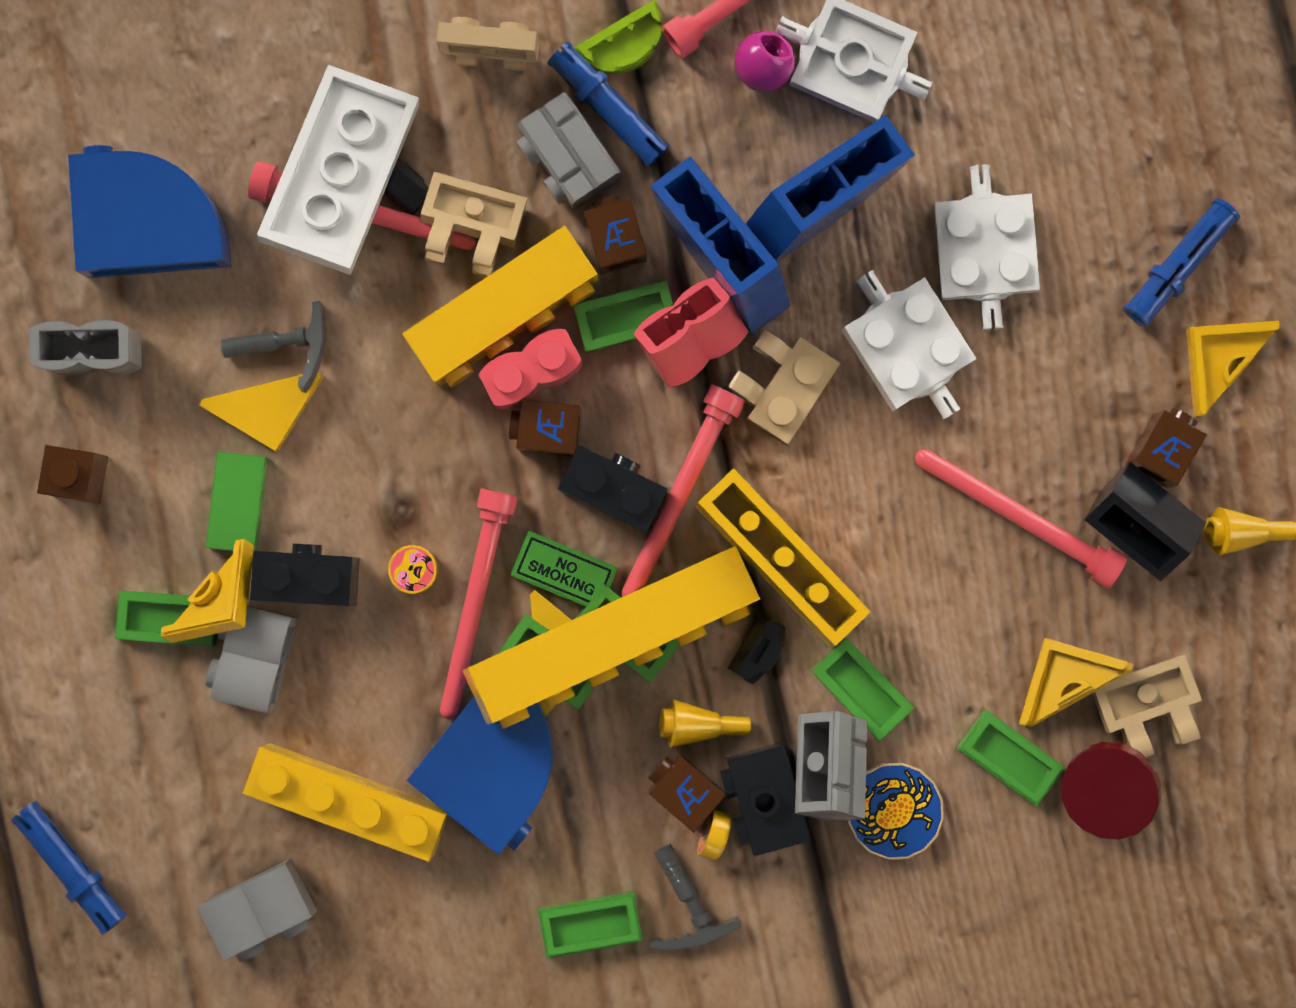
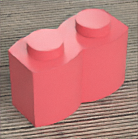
M709 278L687 289L677 299L674 306L666 307L649 316L639 325L634 332V336L654 370L671 388L695 377L710 359L718 358L733 350L746 337L748 330L730 295L714 278Z
M554 329L532 339L522 352L506 353L491 360L484 366L478 376L497 410L505 411L520 407L521 400H531L539 392L540 388H552L568 382L581 370L583 363L566 329Z

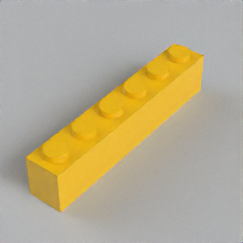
M734 546L462 671L486 724L499 721L504 729L530 717L527 707L545 700L547 707H552L575 696L572 686L589 679L592 687H595L619 676L616 668L617 665L634 659L638 667L664 655L660 646L677 638L680 646H683L707 635L704 625L720 618L723 625L726 626L750 615L747 605L760 600V597L737 547Z

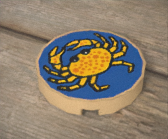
M882 762L866 770L865 819L847 820V823L855 840L871 854L887 860L909 859L925 851L938 837L944 820L943 799L935 782L921 769L902 762Z

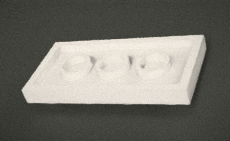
M328 65L257 233L258 242L351 275L419 108V97Z

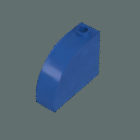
M885 115L771 191L745 224L776 262H779L864 201L902 169L915 154Z
M106 145L86 146L83 148V154L68 155L76 272L87 278L232 267L229 235L221 212L209 194L182 169L154 155L134 151H113V147Z
M691 156L651 185L661 210L687 251L708 279L714 278L730 295L746 328L751 334H754L791 306L779 264Z
M473 697L406 781L499 855L506 845L515 851L533 828L526 823V820L537 807L550 778L554 753L553 737L548 717L545 715L540 702L527 707L530 717L503 729L499 721L486 724L479 706Z

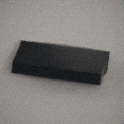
M397 159L384 194L407 213L413 215L424 205L429 188L424 183L425 180L413 168L402 160Z
M758 614L729 664L728 669L742 676L745 681L753 685L764 674H768L777 662L784 646L782 643L786 627Z

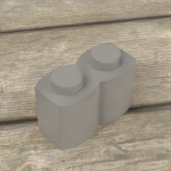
M111 320L92 321L81 327L61 321L43 322L29 329V363L54 374L64 376L80 375L92 369L112 375L132 373L142 368V333L120 322Z
M247 606L245 628L218 633V639L223 640L224 644L220 659L214 658L207 672L206 687L212 688L210 699L264 713H273L280 694L285 666L294 640L298 618Z
M292 859L286 860L215 895L197 907L222 959L226 960L236 955L239 962L245 961L264 951L266 946L263 941L280 933L282 939L287 940L310 927L307 919L312 917L317 911Z

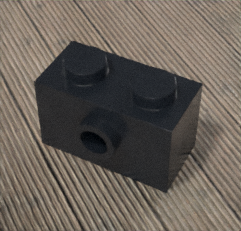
M579 445L558 490L646 534L668 488L639 475L638 472L641 465L620 454L615 453L612 460H609Z
M1130 461L1101 489L1084 521L1160 582L1192 553L1206 524L1205 521Z
M293 543L292 553L253 551L250 600L357 606L360 558L322 555V545Z
M782 742L726 757L729 768L721 770L720 774L727 799L737 797L742 816L733 818L740 847L750 844L753 856H758L811 841L804 815L795 813L796 784L787 751Z

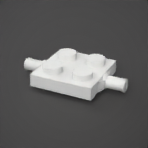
M826 0L820 15L810 24L809 28L782 16L775 31L784 39L800 46L799 63L789 86L873 123L880 119L887 101L898 89L924 101L933 83L906 71L908 67V53L918 32L845 0Z
M984 164L981 166L982 184H980L979 165L969 167L972 195L962 200L934 202L942 301L969 299L981 302L983 330L992 329L991 311L993 312L994 330L1004 328L1002 324L1001 300L1014 294L1034 293L1040 290L1032 193L1009 196L992 193L990 165Z
M873 270L856 280L871 306L863 316L845 326L841 331L892 412L912 399L926 397L927 395L935 404L943 420L960 410L961 408L957 405L945 384L950 381L955 372L976 360V357L926 278L924 277L903 291L890 294L886 293Z

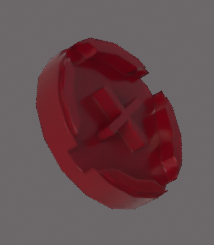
M1100 742L1090 745L1089 748L1079 752L1071 759L1061 780V799L1069 817L1082 830L1099 838L1120 840L1139 834L1152 822L1161 802V781L1157 772H1154L1153 768L1148 764V759L1140 751L1123 743Z

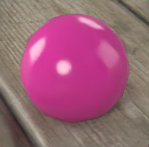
M770 31L753 32L738 45L735 53V69L739 80L749 89L761 93L777 91L792 77L795 69V55L792 46L780 34Z

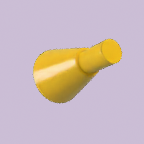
M1217 507L1211 517H1208L1206 520L1204 537L1214 553L1221 556L1260 545L1267 541H1294L1296 539V523L1294 521H1266L1262 518Z
M671 699L668 708H662L660 711L659 734L661 738H667L670 748L717 738L719 735H750V717L720 716L717 712L675 699Z

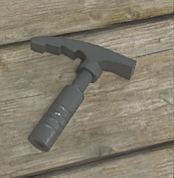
M321 301L312 302V319L308 329L299 327L294 328V332L278 334L276 331L222 339V354L224 358L277 351L281 346L296 344L297 347L310 345L311 349L307 351L308 363L304 364L303 376L299 377L298 382L299 389L306 393L316 378L323 357L326 342L325 307Z
M668 844L654 852L679 900L686 903L693 916L690 920L698 930L693 935L686 933L678 939L675 936L664 940L661 938L652 939L649 942L651 949L678 950L696 947L712 942L741 927L737 916L722 923H709L712 917L708 910L704 911L696 898L697 890L672 845Z

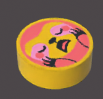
M408 545L398 549L392 555L388 565V574L392 584L397 589L405 593L417 594L426 591L434 584L438 575V564L434 555L426 548Z
M714 809L705 819L698 841V856L714 861L720 858L730 833L731 817L729 813Z

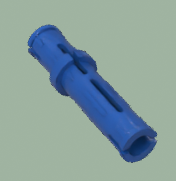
M566 42L561 46L562 51L557 50L548 60L547 64L577 92L575 98L581 105L587 103L649 168L656 162V158L659 159L668 150L670 145L667 142L665 143L607 83L609 77L602 70L596 72L572 47L573 45L570 42Z
M1219 198L1215 199L1212 206L1185 235L1161 265H1154L1148 272L1149 280L1133 299L1123 307L1126 315L1138 325L1145 328L1148 327L1151 320L1171 297H1178L1185 289L1183 283L1203 259L1208 256L1231 226L1240 219L1238 211L1228 202Z
M38 801L22 809L19 812L20 816L15 815L12 818L11 822L17 826L68 890L66 894L68 900L71 903L77 902L99 929L101 935L106 934L119 924V921L128 916L102 885V875L98 870L95 872L90 870L46 815Z

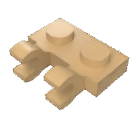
M454 17L451 19V23L438 22L436 42L440 53L455 55L457 65L477 67V57L504 60L505 70L524 72L525 62L537 63L538 35L536 31H529L528 25L518 22L500 23V28L480 26V21L468 17Z
M434 172L420 214V222L432 225L425 246L427 251L425 260L444 265L453 231L479 238L472 261L474 264L472 273L488 277L493 272L499 245L511 248L515 246L527 206V197Z
M764 330L752 349L779 366L772 380L764 389L756 381L738 370L726 389L753 406L752 411L746 418L748 421L780 442L788 445L840 363L801 337L790 348L778 337Z
M1179 655L1128 673L1092 693L1106 733L1121 730L1123 744L1140 751L1145 757L1155 754L1143 721L1167 714L1168 726L1175 744L1181 743L1183 745L1201 738L1189 705L1198 703L1202 699L1185 655Z

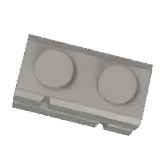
M566 92L561 93L546 103L541 109H537L517 124L519 133L522 135V138L516 141L518 147L532 166L540 162L550 177L545 179L543 183L558 205L567 201L573 211L577 210L621 179V171Z
M838 711L798 715L796 814L811 816V818L823 821L865 819L867 757L865 743L867 742V720L852 717V715Z

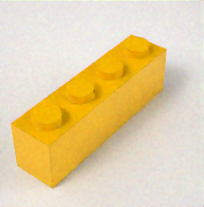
M563 226L403 332L402 335L434 383L440 387L447 382L450 387H453L474 373L471 365L486 355L490 360H493L509 351L515 345L512 338L528 328L530 333L533 334L555 319L552 311L567 301L573 307L590 297L595 292L592 285L599 281L598 273L567 227Z
M734 468L695 505V508L733 547H737L739 554L828 647L836 646L871 612Z
M272 743L259 747L242 793L427 862L435 855L449 816L433 802Z

